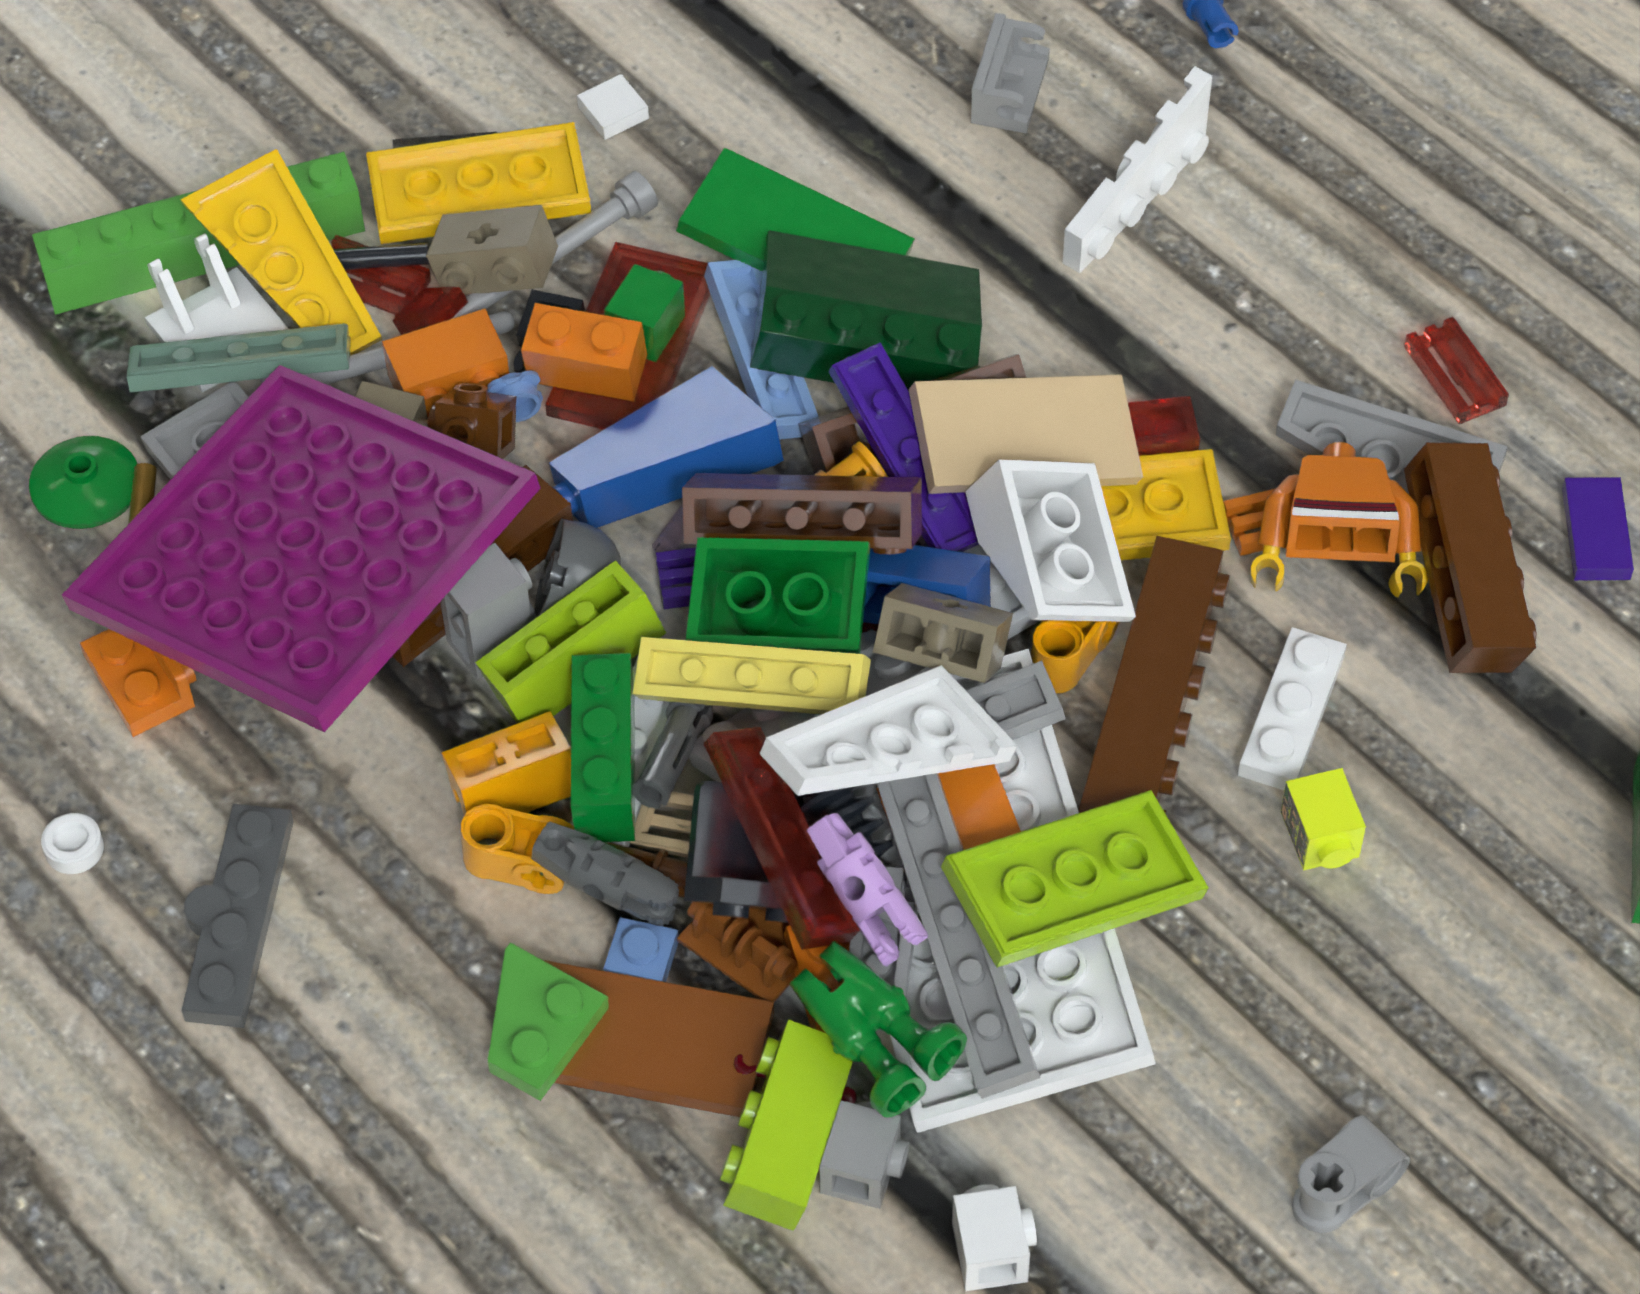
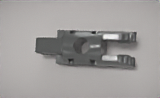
M548 822L543 828L532 848L531 859L568 885L618 910H624L655 925H668L669 921H673L676 910L674 905L679 895L678 884L675 883V880L665 877L663 873L645 865V862L591 835L553 822Z

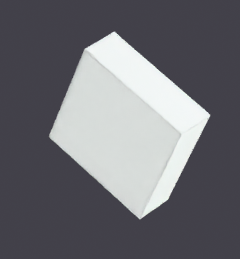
M622 74L577 95L578 108L604 140L649 119L647 104Z

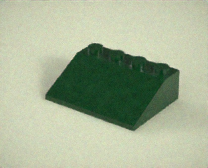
M769 230L750 368L835 383L829 374L833 364L878 343L882 344L906 388L911 387L915 381H931L978 366L982 331L979 269Z

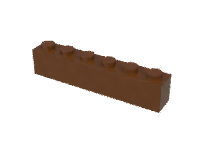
M1156 536L1135 610L1136 617L1132 620L1078 809L1079 813L1152 790L1158 802H1160L1162 794L1173 795L1180 762L1171 760L1175 746L1186 747L1193 714L1184 712L1187 699L1197 701L1199 699L1206 668L1197 665L1200 652L1211 654L1218 626V620L1210 619L1213 606L1224 607L1228 592L1230 575L1221 573L1224 550Z

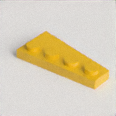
M277 148L181 199L182 204L299 328L348 324L351 340L350 355L359 353L382 341L380 332Z

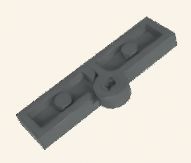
M233 804L214 882L212 885H202L195 888L188 894L184 902V912L188 925L195 934L200 936L181 1010L185 1022L238 1028L245 1027L294 823L291 810Z

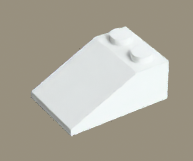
M999 459L966 491L978 543L987 556H990L994 566L1033 620L1130 622L1136 617L1095 463Z

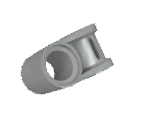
M1360 1115L1355 1117L1331 1141L1308 1157L1300 1166L1297 1179L1299 1188L1295 1191L1292 1203L1294 1217L1300 1225L1309 1231L1317 1233L1332 1232L1340 1228L1344 1222L1371 1200L1382 1196L1397 1183L1410 1164V1157L1366 1116Z

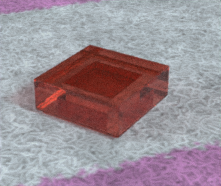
M460 287L424 288L392 321L399 333L403 335L452 319L468 303V300Z

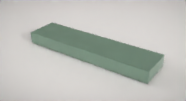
M343 323L130 347L126 376L129 390L131 393L268 378L279 365L300 374L348 370L351 342L348 324Z

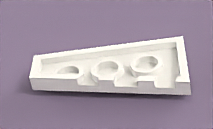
M1196 66L1184 79V84L1187 86L1186 94L1178 104L1169 99L1155 115L1158 124L1155 126L1146 144L1135 140L1123 155L1124 159L1118 168L1116 181L1113 182L1105 178L1067 225L1064 232L1063 264L1081 273L1094 258H1103L1111 248L1114 238L1126 226L1132 227L1140 220L1150 201L1157 194L1164 195L1174 184L1177 174L1189 162L1194 164L1202 157L1209 143L1206 129L1212 75Z
M941 665L766 738L760 755L799 796L1010 762L1018 745Z

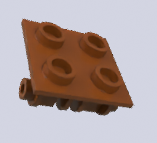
M692 902L688 908L687 915L694 920L677 937V941L759 999L775 1002L795 978L794 969L797 962L791 958V950L786 946L783 936L786 926L795 924L765 921V910L750 908L749 918L712 915L713 904ZM826 907L825 913H802L801 923L837 916V914Z

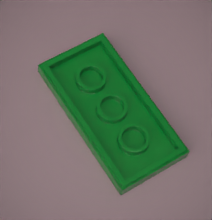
M725 147L680 217L676 232L762 272L769 230L906 256L909 255L915 238Z

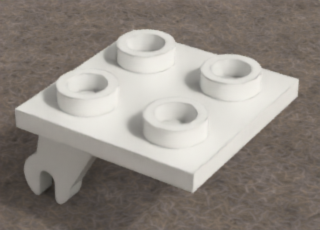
M205 233L195 238L194 243L203 260L210 286L183 301L169 270L163 271L160 259H156L148 264L149 273L156 284L163 308L146 316L145 320L148 327L162 343L289 329L237 267L229 272L226 271L217 247L214 243L209 245L208 236ZM219 383L197 386L203 393Z

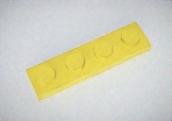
M641 637L632 694L644 700L824 714L866 696L871 660L864 654Z

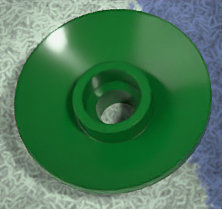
M100 436L71 438L50 448L36 462L29 478L30 497L34 507L41 516L58 526L71 529H87L101 526L116 519L130 507L134 468L138 463L125 446L112 439Z

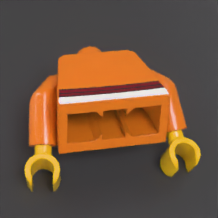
M1334 442L1324 449L1322 455H1308L1302 458L1299 474L1287 476L1267 497L1258 544L1264 545L1262 555L1257 556L1253 560L1251 565V583L1254 588H1256L1258 572L1265 567L1273 568L1278 573L1275 591H1278L1283 586L1284 564L1279 558L1280 548H1286V557L1375 562H1395V555L1399 553L1400 565L1389 579L1391 593L1395 597H1399L1402 593L1401 574H1409L1416 580L1417 596L1428 583L1426 568L1423 564L1416 561V552L1421 551L1418 505L1396 480L1389 479L1385 464L1380 459L1356 457V451L1352 445L1345 442Z

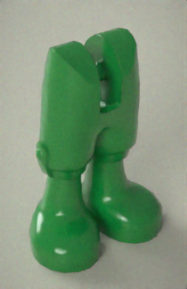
M833 941L818 956L828 967L837 982L841 981L842 984L834 992H830L831 988L818 980L805 968L789 985L813 1019L832 1040L831 1044L834 1053L840 1054L853 1062H863L875 1080V1084L870 1091L869 1101L871 1106L885 1118L894 1117L916 1104L924 1096L926 1084L908 1065L901 1063L881 1043L877 1031L882 1030L886 1034L891 1035L911 1055L918 1067L934 1082L941 1080L957 1062L965 1049L967 1036L957 1024L951 1022L940 1023L931 1029L923 1027L910 1016V1004L901 987L889 985L863 961Z

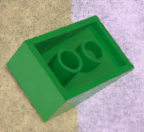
M697 537L685 640L860 654L870 556L869 542Z

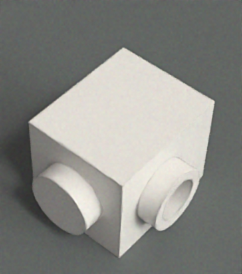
M979 1185L968 1189L964 1194L953 1195L952 1225L965 1291L1028 1282L1030 1261L1028 1247L1037 1245L1036 1229L1031 1208L1020 1209L1016 1186L999 1188L995 1185Z

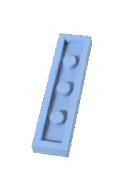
M739 260L708 262L704 278L748 397L776 420L779 439L802 437L798 424L819 417L805 379L803 377L750 368L762 271Z

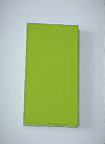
M1152 790L947 855L941 865V869L996 968L1203 899L1209 889Z

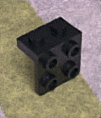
M716 781L699 782L694 789L684 901L713 904L712 915L723 917L749 918L750 908L764 909L765 921L801 924L802 913H825L827 889L796 886L802 819L798 810L804 805L803 798H794L790 791Z

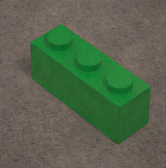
M631 653L572 655L571 812L574 830L591 835L603 842L635 841V796L633 795V786L635 784V695L632 694L634 680Z

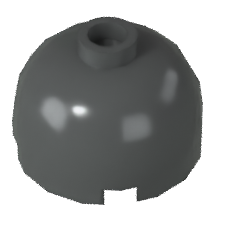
M562 518L559 520L545 561L548 562L544 580L540 579L534 605L536 618L615 560L621 566V556L614 541L602 530L576 520L569 521Z

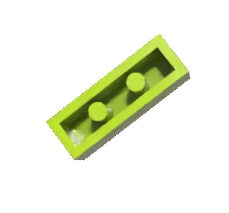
M615 560L475 663L500 704L518 724L549 711L555 716L571 704L572 655L631 653L632 659L639 654L641 637L661 638L667 632L645 592Z
M788 1019L779 1040L771 1037L767 1038L756 1068V1072L766 1075L760 1093L752 1090L749 1091L738 1122V1126L748 1129L743 1147L731 1145L719 1179L730 1184L723 1206L792 1231L795 1230L807 1207L853 1061L847 1060L840 1054L834 1053L831 1044L832 1040L825 1032Z

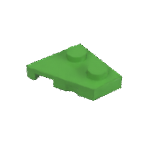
M510 942L504 953L488 1054L489 1072L541 1101L609 1009L608 996Z

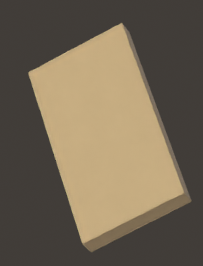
M1122 374L915 381L909 388L929 494L966 492L999 459L1095 463L1101 486L1136 485L1143 478Z

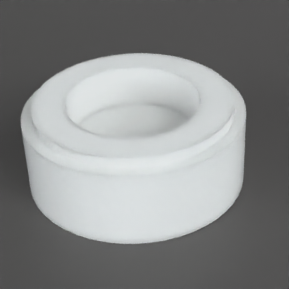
M68 813L55 818L46 826L41 837L42 849L48 864L56 871L64 874H78L89 870L100 860L104 850L103 838L97 823L89 816L80 813Z

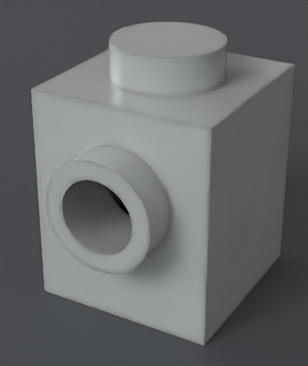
M841 1100L820 1163V1193L880 1209L890 1176L901 1178L908 1156L909 1142L901 1140V1116L896 1115L885 1118L871 1106L870 1102L853 1104Z

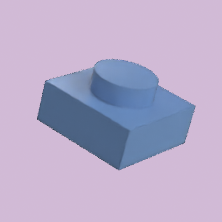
M620 917L603 970L666 982L679 943L677 941L678 930Z

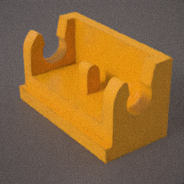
M551 711L441 752L456 803L461 802L464 816L473 807L482 804H495L502 808L528 813L571 796V747Z

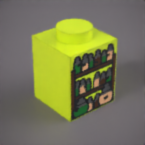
M1343 768L1286 781L1281 814L1303 871L1321 866L1328 869L1338 868L1349 863L1352 859L1360 857L1366 826Z

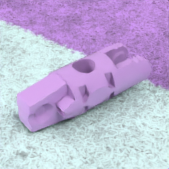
M838 813L824 816L807 829L822 857L817 862L828 882H831L833 885V890L846 910L853 916V921L883 966L887 967L900 957L895 940L891 938V934L878 916L886 911L895 927L899 929V933L902 934L908 943L918 945L928 938L929 935L899 888H896L894 880L881 860L876 857L875 851L861 832L854 835Z

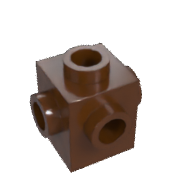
M458 384L433 404L429 412L428 428L504 459L515 449L517 396L488 392V387L482 384Z

